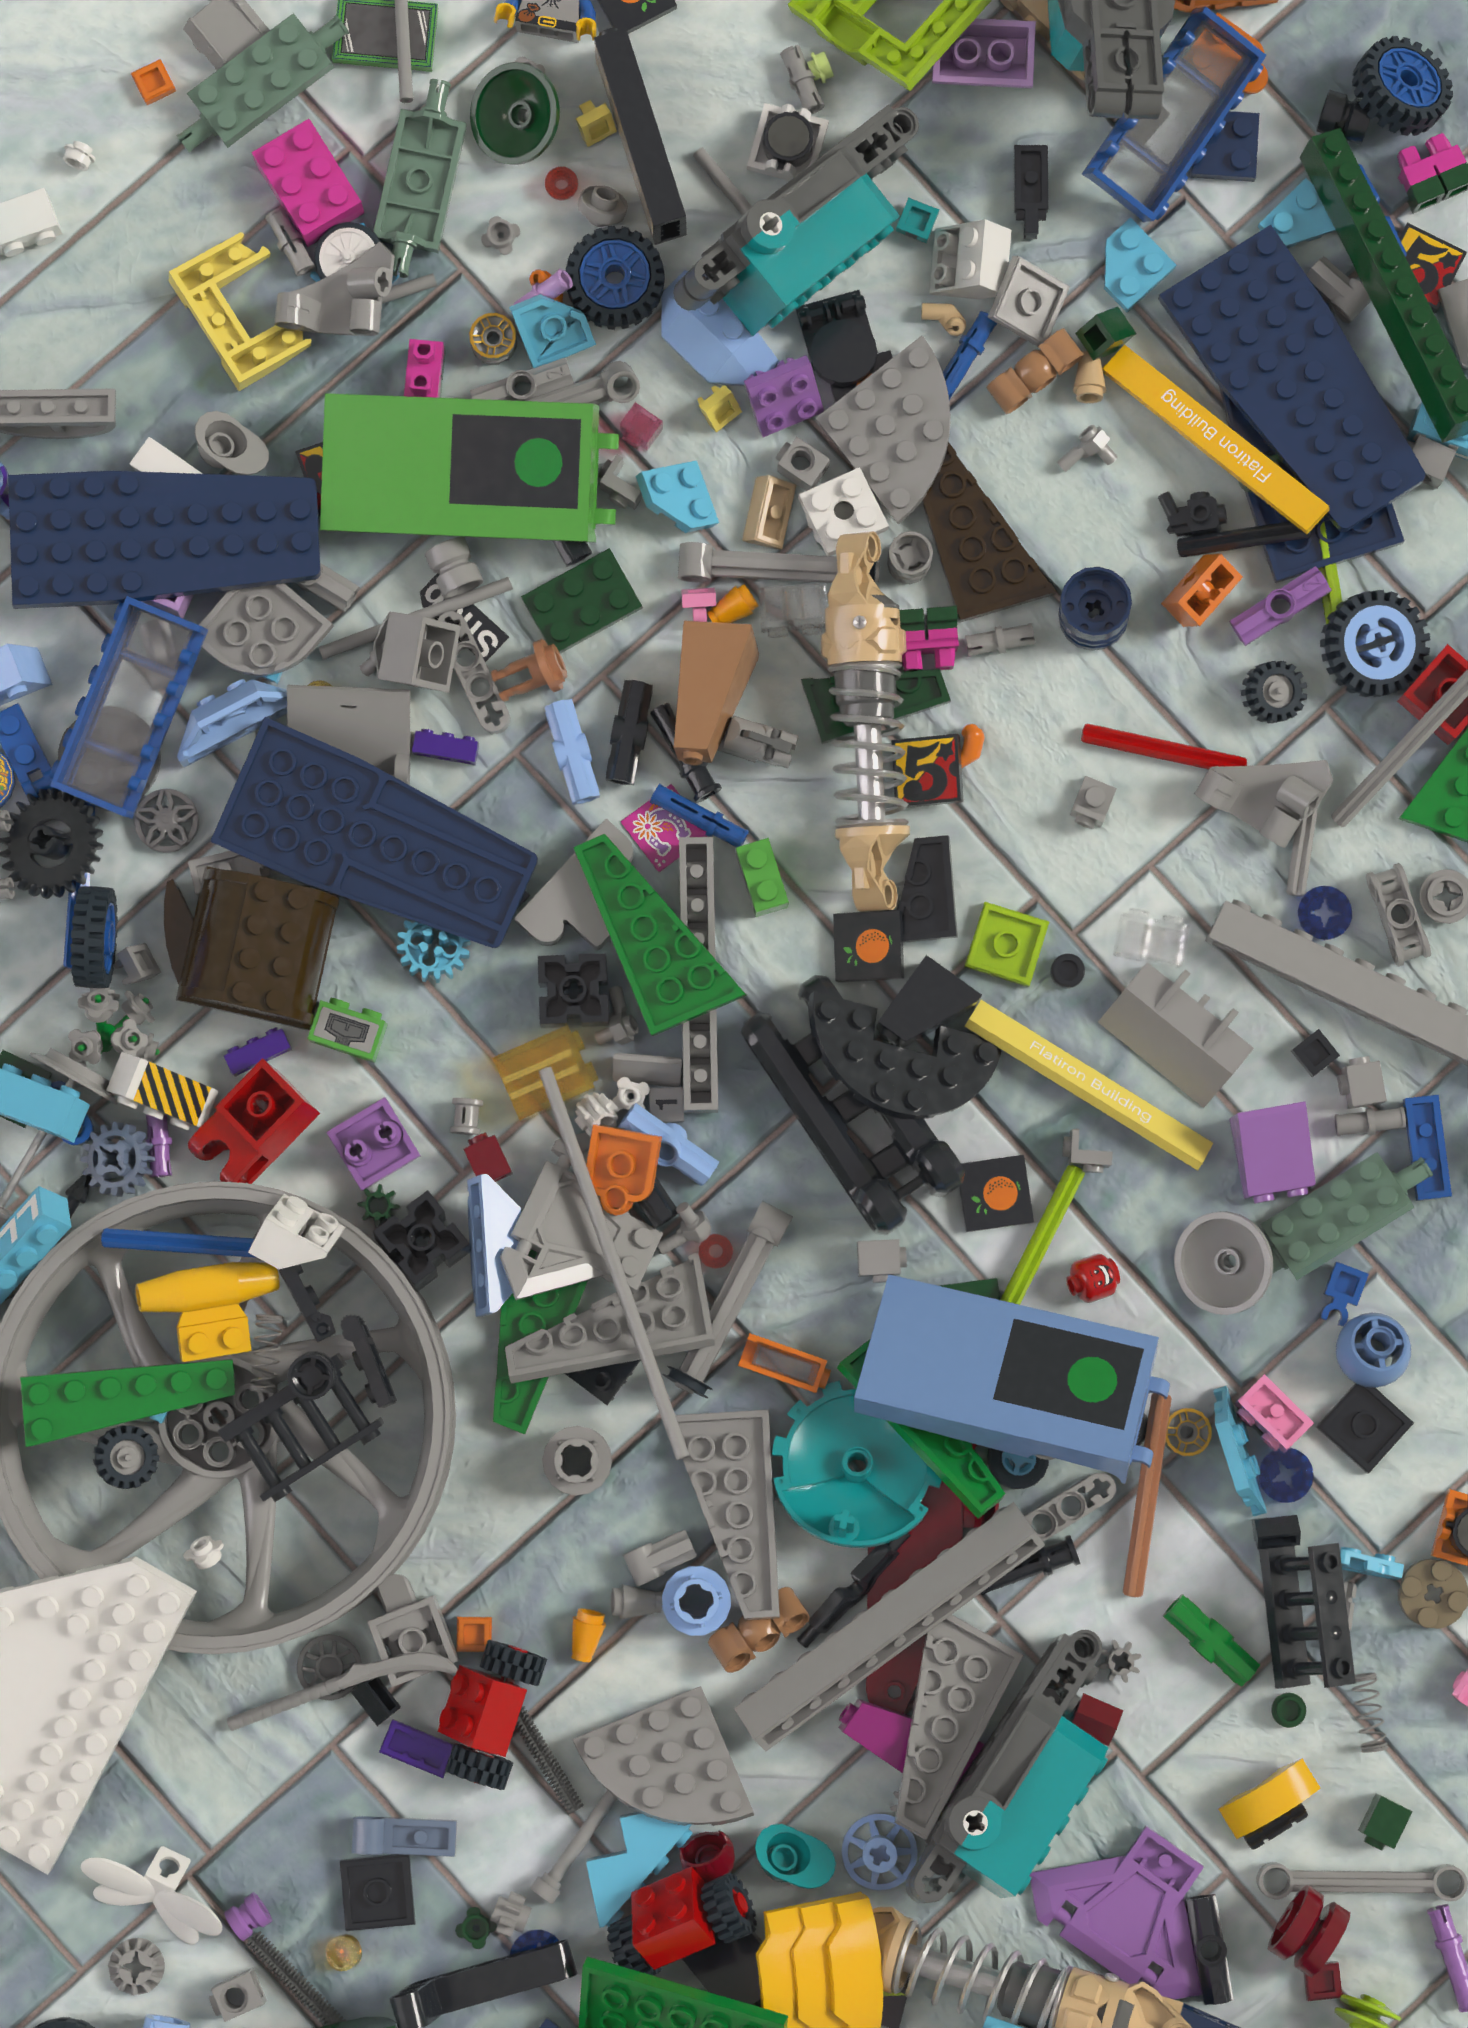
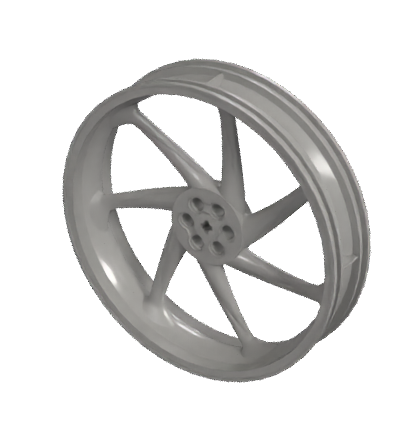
M213 1181L185 1183L156 1189L127 1199L98 1213L73 1230L52 1248L28 1275L11 1300L0 1322V1518L20 1554L40 1579L56 1575L60 1577L75 1573L80 1569L120 1562L201 1506L234 1478L239 1480L243 1499L246 1535V1589L243 1602L234 1610L209 1622L182 1619L167 1650L200 1654L247 1652L275 1646L304 1636L341 1618L366 1601L378 1590V1586L387 1576L394 1575L426 1532L439 1505L449 1475L456 1427L454 1382L448 1353L439 1327L421 1293L415 1291L399 1269L398 1263L394 1259L391 1260L379 1244L336 1213L306 1198L279 1189L249 1183ZM284 1194L302 1199L307 1203L308 1207L319 1213H326L335 1217L339 1224L346 1227L333 1247L344 1253L365 1271L384 1293L399 1317L396 1326L371 1330L369 1332L378 1353L395 1352L406 1361L420 1379L423 1389L424 1427L417 1471L410 1492L404 1497H398L347 1448L321 1464L368 1500L378 1511L379 1522L372 1553L345 1579L323 1594L297 1607L277 1614L268 1609L276 1502L273 1501L272 1497L264 1502L262 1501L260 1495L268 1490L269 1486L240 1442L236 1443L234 1438L225 1443L218 1432L219 1429L224 1427L223 1424L214 1423L212 1417L217 1416L214 1413L217 1408L220 1411H228L229 1416L225 1418L227 1421L225 1425L250 1410L243 1405L242 1396L247 1390H250L251 1385L261 1386L252 1383L251 1380L276 1376L252 1368L256 1364L277 1362L254 1355V1351L238 1355L230 1354L188 1361L233 1359L235 1395L200 1403L192 1410L184 1407L169 1411L162 1424L157 1421H129L70 1436L97 1445L98 1439L111 1428L113 1429L121 1425L139 1427L146 1433H149L153 1437L154 1443H157V1453L160 1455L157 1462L182 1467L181 1475L128 1526L102 1546L92 1551H87L70 1546L53 1537L43 1522L31 1497L23 1473L18 1447L17 1429L21 1424H24L20 1377L28 1376L25 1361L32 1341L45 1315L59 1294L86 1266H94L97 1268L134 1367L172 1364L150 1329L142 1312L139 1311L137 1302L124 1276L121 1262L128 1249L103 1247L101 1235L105 1228L143 1231L146 1228L170 1220L194 1215L241 1214L256 1216L259 1219L260 1227L253 1237L256 1238L265 1218ZM241 1257L239 1262L264 1261L259 1258ZM249 1300L238 1303L243 1311H245ZM343 1334L330 1336L318 1343L316 1339L282 1344L279 1350L259 1352V1354L277 1358L280 1361L278 1364L257 1367L275 1372L279 1376L275 1379L256 1382L277 1386L280 1382L288 1380L287 1374L290 1365L295 1359L306 1352L319 1351L327 1354L330 1358L340 1353L345 1361L353 1359L352 1352L356 1349L353 1342L344 1339ZM272 1346V1347H267V1348H263V1349H272V1348H277V1347H276V1346ZM257 1392L260 1397L259 1403L275 1393ZM291 1400L281 1407L284 1412L282 1417L308 1457L314 1460L328 1451L327 1446L300 1406L295 1405ZM261 1419L254 1424L259 1430L257 1443L277 1472V1443L282 1441L271 1424H266ZM190 1424L194 1425L199 1432L198 1440L191 1445L185 1443L182 1439L183 1429ZM218 1442L225 1443L229 1448V1455L223 1462L216 1461L212 1456V1448Z

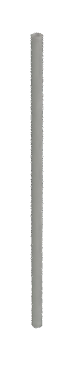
M552 1067L541 1069L538 1071L675 1458L676 1460L690 1456Z

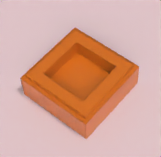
M161 59L131 73L146 106L176 92L175 86Z
M457 1617L456 1652H484L487 1641L492 1640V1617Z

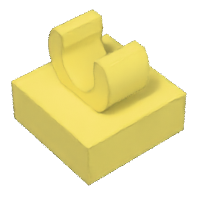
M591 100L579 105L583 115L577 117L576 121L587 147L617 132L612 114L605 103L596 108Z
M725 385L721 388L717 386L711 387L713 394L706 400L702 397L697 399L698 406L705 419L716 433L742 413L732 391Z

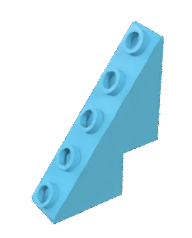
M639 1812L620 1815L626 1850L587 1858L586 1860L599 1928L605 1925L610 1927V1924L622 1917L624 1912L620 1908L629 1898L631 1899V1892L647 1886L643 1881L651 1872L656 1875L660 1873L670 1861L666 1854L674 1845L680 1849L693 1834L689 1829L692 1824L683 1826L667 1823Z

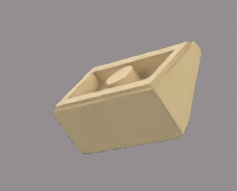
M771 475L756 478L742 538L743 541L779 550L783 548L796 484Z

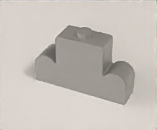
M605 819L586 841L606 834L632 863L634 855L632 843L608 819ZM576 853L564 863L514 918L516 924L536 942L544 946H552L560 942L564 936V925L566 924L596 950L602 949L611 939Z

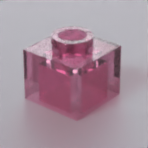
M636 402L620 422V432L623 433L622 439L636 449L641 446L648 451L663 430V421Z

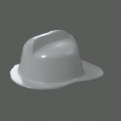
M219 411L207 412L195 424L194 434L200 456L210 466L219 469L226 468L236 474L252 475L263 470L268 463L269 452L265 443L230 415Z

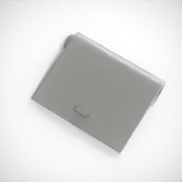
M287 685L288 727L354 755L410 785V690Z

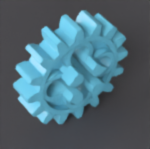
M407 920L404 921L407 933L398 932V940L404 942V944L397 946V953L406 954L400 961L402 966L411 964L409 970L411 976L421 972L422 981L426 982L429 975H434L436 983H440L441 974L445 973L448 978L452 979V969L454 967L461 971L464 969V964L460 958L468 959L470 957V951L463 948L471 945L470 940L445 931L439 932V946H436L434 949L435 963L431 966H426L423 964V960L429 957L428 944H432L434 940L433 927L416 921L414 923ZM416 936L424 940L418 946L411 943V940ZM449 945H453L456 951L453 954H447L443 948L446 949Z

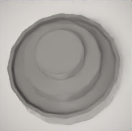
M590 186L583 189L577 204L578 210L592 225L597 227H605L622 222L628 208L625 198L607 186Z

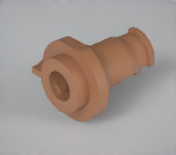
M543 639L533 642L535 653L511 662L504 669L491 671L494 682L526 668L529 669L532 679L499 692V696L504 702L509 701V697L528 693L547 684L553 692L563 689V682L567 678V670L557 647L553 643L547 645Z

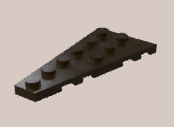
M948 442L941 470L927 491L922 504L953 604L957 606L959 623L1055 595L1057 593L1056 589L1047 581L1035 560L1029 556L1019 542V538L990 498L979 487L975 477L966 469L956 455V451Z

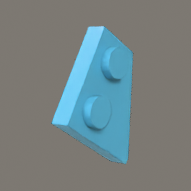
M1341 1547L1340 1549L1341 1565L1344 1571L1391 1580L1402 1578L1404 1564L1396 1563V1557L1375 1554L1372 1557L1361 1554L1362 1551L1348 1547Z

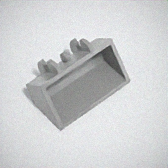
M1147 962L1098 1023L1204 1108L1254 1048L1228 1027L1239 1013L1233 1008L1220 1021L1204 1008V1005L1210 999L1209 996L1204 994L1196 1002L1180 989V986L1191 973L1185 969L1173 983Z

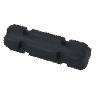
M1300 1803L1275 1820L1243 1836L1249 1848L1255 1850L1265 1844L1264 1840L1268 1839L1270 1841L1291 1828L1293 1822L1299 1823L1307 1818L1308 1813L1303 1804Z

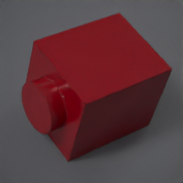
M485 1132L468 1140L470 1146L463 1150L475 1176L488 1174L494 1182H497L513 1174L495 1134L488 1137Z

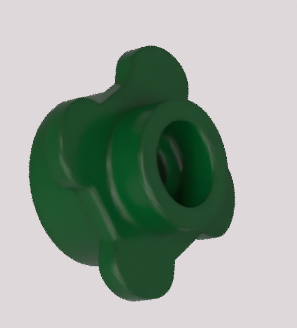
M471 1907L467 1910V1917L463 1923L456 1926L455 1932L459 1938H465L468 1942L472 1943L473 1948L482 1949L486 1945L488 1935L496 1930L497 1923L490 1921L491 1918L482 1915L478 1907ZM478 1925L480 1929L478 1931H474L473 1926Z

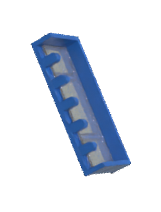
M1206 6L1195 8L1162 55L1164 92L1162 94V109L1157 120L1125 118L1123 113V116L1119 118L1082 175L1090 179L1139 217L1142 222L1159 220L1169 207L1167 201L1173 192H1178L1185 185L1188 179L1186 173L1192 164L1196 165L1204 157L1207 151L1205 145L1211 137L1217 136L1225 126L1226 121L1223 119L1229 110L1235 109L1244 98L1242 91L1248 82H1253L1262 72L1263 66L1261 63L1267 55Z
M127 596L125 602L119 603L115 610L114 621H116L112 634L108 633L103 640L101 646L103 656L99 666L95 665L90 672L88 684H91L86 697L82 696L77 704L75 715L78 718L74 728H69L64 736L62 746L65 747L61 760L57 759L50 771L52 782L50 786L132 819L208 629Z

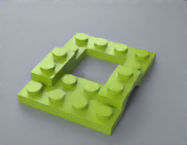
M791 0L787 5L792 13L813 26L820 37L862 65L870 64L911 91L992 0H943L906 43H903L863 16L877 0Z

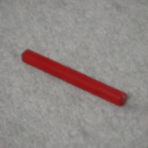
M1085 724L1082 730L1081 741L1083 743L1208 770L1214 766H1247V759L1245 757L1092 724Z

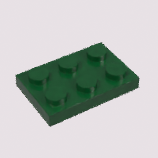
M610 548L521 596L547 645L553 643L560 654L643 609Z

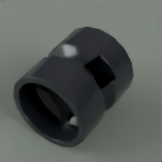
M1329 89L1316 132L1325 133L1340 128L1347 141L1361 145L1371 119L1367 115L1370 109L1361 108L1359 105L1360 98L1349 101L1347 94Z
M319 1351L306 1352L295 1359L290 1365L287 1374L288 1384L292 1392L299 1398L306 1400L318 1399L328 1393L334 1386L337 1378L336 1366L333 1360L325 1353Z

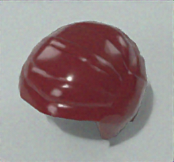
M720 1830L718 1832L699 1833L689 1838L680 1848L679 1857L683 1870L692 1866L706 1883L730 1873L733 1869L735 1861L734 1846L729 1836Z

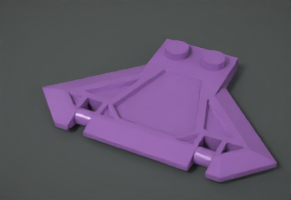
M1145 1825L1124 1856L1031 1872L1029 1876L1032 1877L1031 1887L1037 1920L1042 1924L1048 1926L1053 1918L1064 1925L1059 1936L1127 1983H1137L1140 1979L1156 1989L1161 1996L1170 1999L1202 1995L1184 1901L1185 1894L1204 1868L1197 1860ZM1066 1900L1077 1907L1073 1914L1062 1907ZM1152 1961L1163 1968L1159 1975L1148 1968Z

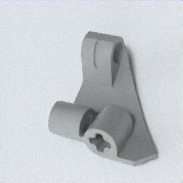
M378 242L364 255L336 273L306 287L291 292L278 293L275 325L287 329L324 334L379 335L383 297L390 293L392 286L394 254L383 243Z
M1327 760L1256 766H1214L1208 770L1194 794L1209 805L1231 813L1259 830V833L1270 841L1285 848L1303 818H1308L1315 811L1331 786L1333 778Z

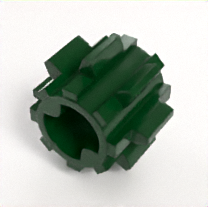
M382 1184L378 1185L374 1193L364 1189L367 1199L365 1202L357 1203V1206L365 1208L367 1211L361 1219L367 1221L373 1217L377 1228L381 1225L382 1219L388 1220L392 1217L391 1213L393 1210L401 1209L400 1205L394 1204L391 1201L394 1199L396 1192L391 1191L385 1195ZM377 1198L380 1201L385 1198L387 1199L388 1208L385 1213L381 1214L376 1211L372 1214L370 1204L373 1199Z

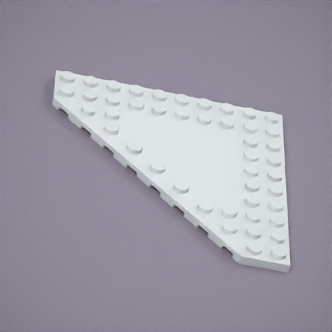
M136 1556L105 1566L101 1564L80 1569L75 1573L60 1577L56 1575L35 1580L23 1586H10L0 1589V1848L47 1875L51 1872L197 1592L196 1590Z

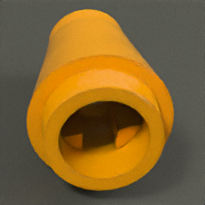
M745 584L738 588L735 585L707 614L712 622L733 623L754 614L753 610L759 607Z
M578 1609L577 1616H573L572 1659L581 1662H591L606 1627L604 1622L605 1614L591 1609Z

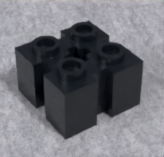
M606 953L579 954V963H566L565 955L538 956V984L540 988L547 987V996L539 997L541 1028L568 1027V1019L581 1018L582 1027L609 1026L608 994L600 995V986L608 985ZM572 983L578 984V989L583 988V992L578 994L576 999H570L569 995H564V991L569 990Z
M428 1190L406 1206L408 1216L399 1221L394 1215L373 1231L376 1242L391 1260L397 1256L400 1257L401 1261L398 1263V1267L416 1292L438 1277L436 1267L441 1263L445 1262L450 1268L471 1252L470 1243L453 1222L447 1227L443 1224L446 1221L445 1211ZM422 1236L423 1239L426 1237L430 1239L427 1246L417 1247L416 1238Z

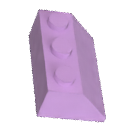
M976 18L932 66V84L1033 88L1036 21Z

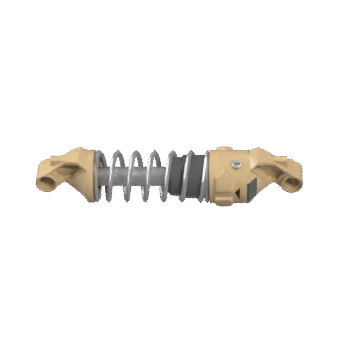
M874 531L843 534L838 538L836 546L838 573L827 594L829 606L825 609L826 632L821 635L822 657L827 659V666H829L827 670L834 673L835 686L831 687L829 692L835 695L836 704L839 706L840 711L833 713L830 718L834 721H842L847 727H854V736L834 739L831 744L835 747L855 748L856 762L838 764L833 767L836 773L856 774L857 788L837 791L834 796L837 799L852 800L858 803V814L841 816L835 820L837 823L835 825L837 828L835 829V838L840 841L839 849L852 870V897L857 910L860 912L893 910L896 907L898 897L896 885L892 880L888 879L883 869L895 848L910 835V826L907 825L909 823L907 819H885V815L903 811L909 805L903 799L884 796V789L902 785L907 777L899 772L883 770V763L902 758L906 751L899 746L882 744V737L899 733L905 727L904 724L893 718L894 708L899 706L904 700L897 695L896 680L902 675L898 669L902 666L900 664L902 662V654L907 650L906 631L900 628L899 605L881 592L869 574L874 562H877L881 555L880 539ZM883 725L896 726L894 728L881 731V726ZM882 750L896 752L892 755L882 756ZM884 777L897 779L884 783ZM885 803L898 805L885 809Z
M877 1907L872 1909L880 1945L884 1992L894 1993V1995L901 1992L910 1973L905 1993L907 1999L912 1996L917 1978L921 1976L936 1981L931 2000L933 2006L938 2004L944 1984L960 1988L961 1993L957 2006L959 2014L964 2011L970 1992L987 1996L983 2013L984 2021L987 2016H991L997 1999V2008L1002 2016L1010 2018L1009 2023L1028 2028H1192L1181 2016L1183 2002L1161 1996L1156 1989L1145 1982L1131 1984L1119 1980V1976L1113 1973H1106L1104 1976L1077 1967L1072 1968V1966L1059 1970L1049 1967L1046 1958H1042L1032 1965L1026 1964L1020 1950L1010 1954L1000 1971L998 1970V1950L994 1943L987 1944L979 1953L975 1963H973V1946L968 1935L960 1937L949 1955H947V1936L942 1927L935 1929L929 1935L923 1947H921V1927L917 1920L904 1916L894 1907ZM940 1934V1952L930 1950L935 1938ZM964 1942H966V1960L955 1957ZM990 1950L992 1952L991 1968L981 1965Z

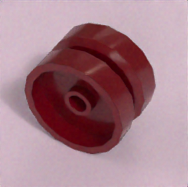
M1305 1885L1295 1895L1279 1919L1267 1949L1283 1960L1295 1954L1294 1967L1309 1977H1313L1325 1965L1340 1942L1350 1920L1351 1912L1335 1902L1323 1907L1324 1895Z

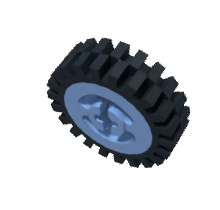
M1384 590L1367 591L1347 598L1348 600L1336 606V611L1329 614L1327 619L1330 621L1328 624L1323 625L1321 632L1325 633V639L1320 640V647H1325L1326 652L1321 656L1323 662L1328 661L1330 667L1326 670L1329 675L1335 674L1337 677L1335 682L1339 686L1345 685L1347 686L1346 691L1360 693L1359 696L1380 697L1405 689L1410 686L1408 683L1415 681L1420 676L1418 671L1424 669L1427 663L1423 661L1424 656H1428L1430 653V648L1425 647V642L1430 640V633L1424 634L1423 627L1428 625L1425 619L1419 620L1417 616L1420 613L1417 607L1411 608L1408 605L1411 602L1405 597L1398 598V593L1392 591L1384 593ZM1378 622H1381L1384 625H1386L1389 628V630L1387 628L1380 627L1378 625ZM1361 629V634L1356 639L1357 632ZM1389 635L1394 637V641L1379 645L1376 648L1360 653L1356 650V646L1373 642L1376 639ZM1393 649H1394V654H1393L1392 658L1390 659V658H1389V655L1392 653V651H1393ZM1360 657L1370 660L1373 666L1366 664Z

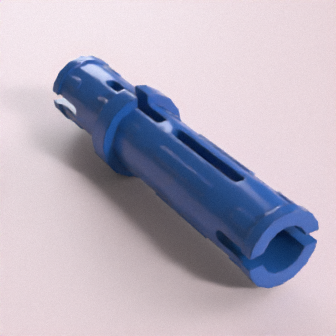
M980 311L967 334L961 336L957 351L943 371L949 400L977 355H982L985 350L983 345L998 324L989 319L986 312Z
M660 783L651 797L650 803L706 831V836L713 837L714 835L734 847L742 846L749 834V830H745L724 819V814L718 811L715 814L664 787Z

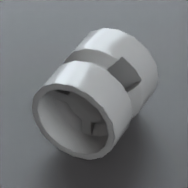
M912 531L901 533L894 538L889 548L887 566L889 573L895 580L905 584H913L921 581L927 575L933 555L929 540L924 535Z
M456 537L444 541L425 553L430 569L434 573L440 574L436 579V583L445 599L471 591L483 583V578L476 563L468 562L471 558V551L464 537Z

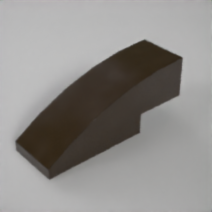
M172 879L167 881L164 932L171 967L179 985L194 917L178 884Z

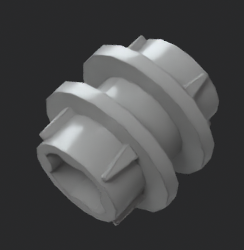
M581 1426L564 1428L554 1434L545 1446L542 1458L544 1473L551 1485L562 1493L575 1496L591 1493L601 1487L608 1478L612 1466L611 1450L604 1437L593 1429ZM571 1445L575 1447H583L585 1445L593 1454L590 1460L592 1469L585 1476L579 1474L570 1476L563 1469L565 1462L563 1453Z

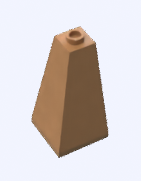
M684 621L674 749L678 761L688 765H700L702 762L712 763L759 658V651L751 624Z

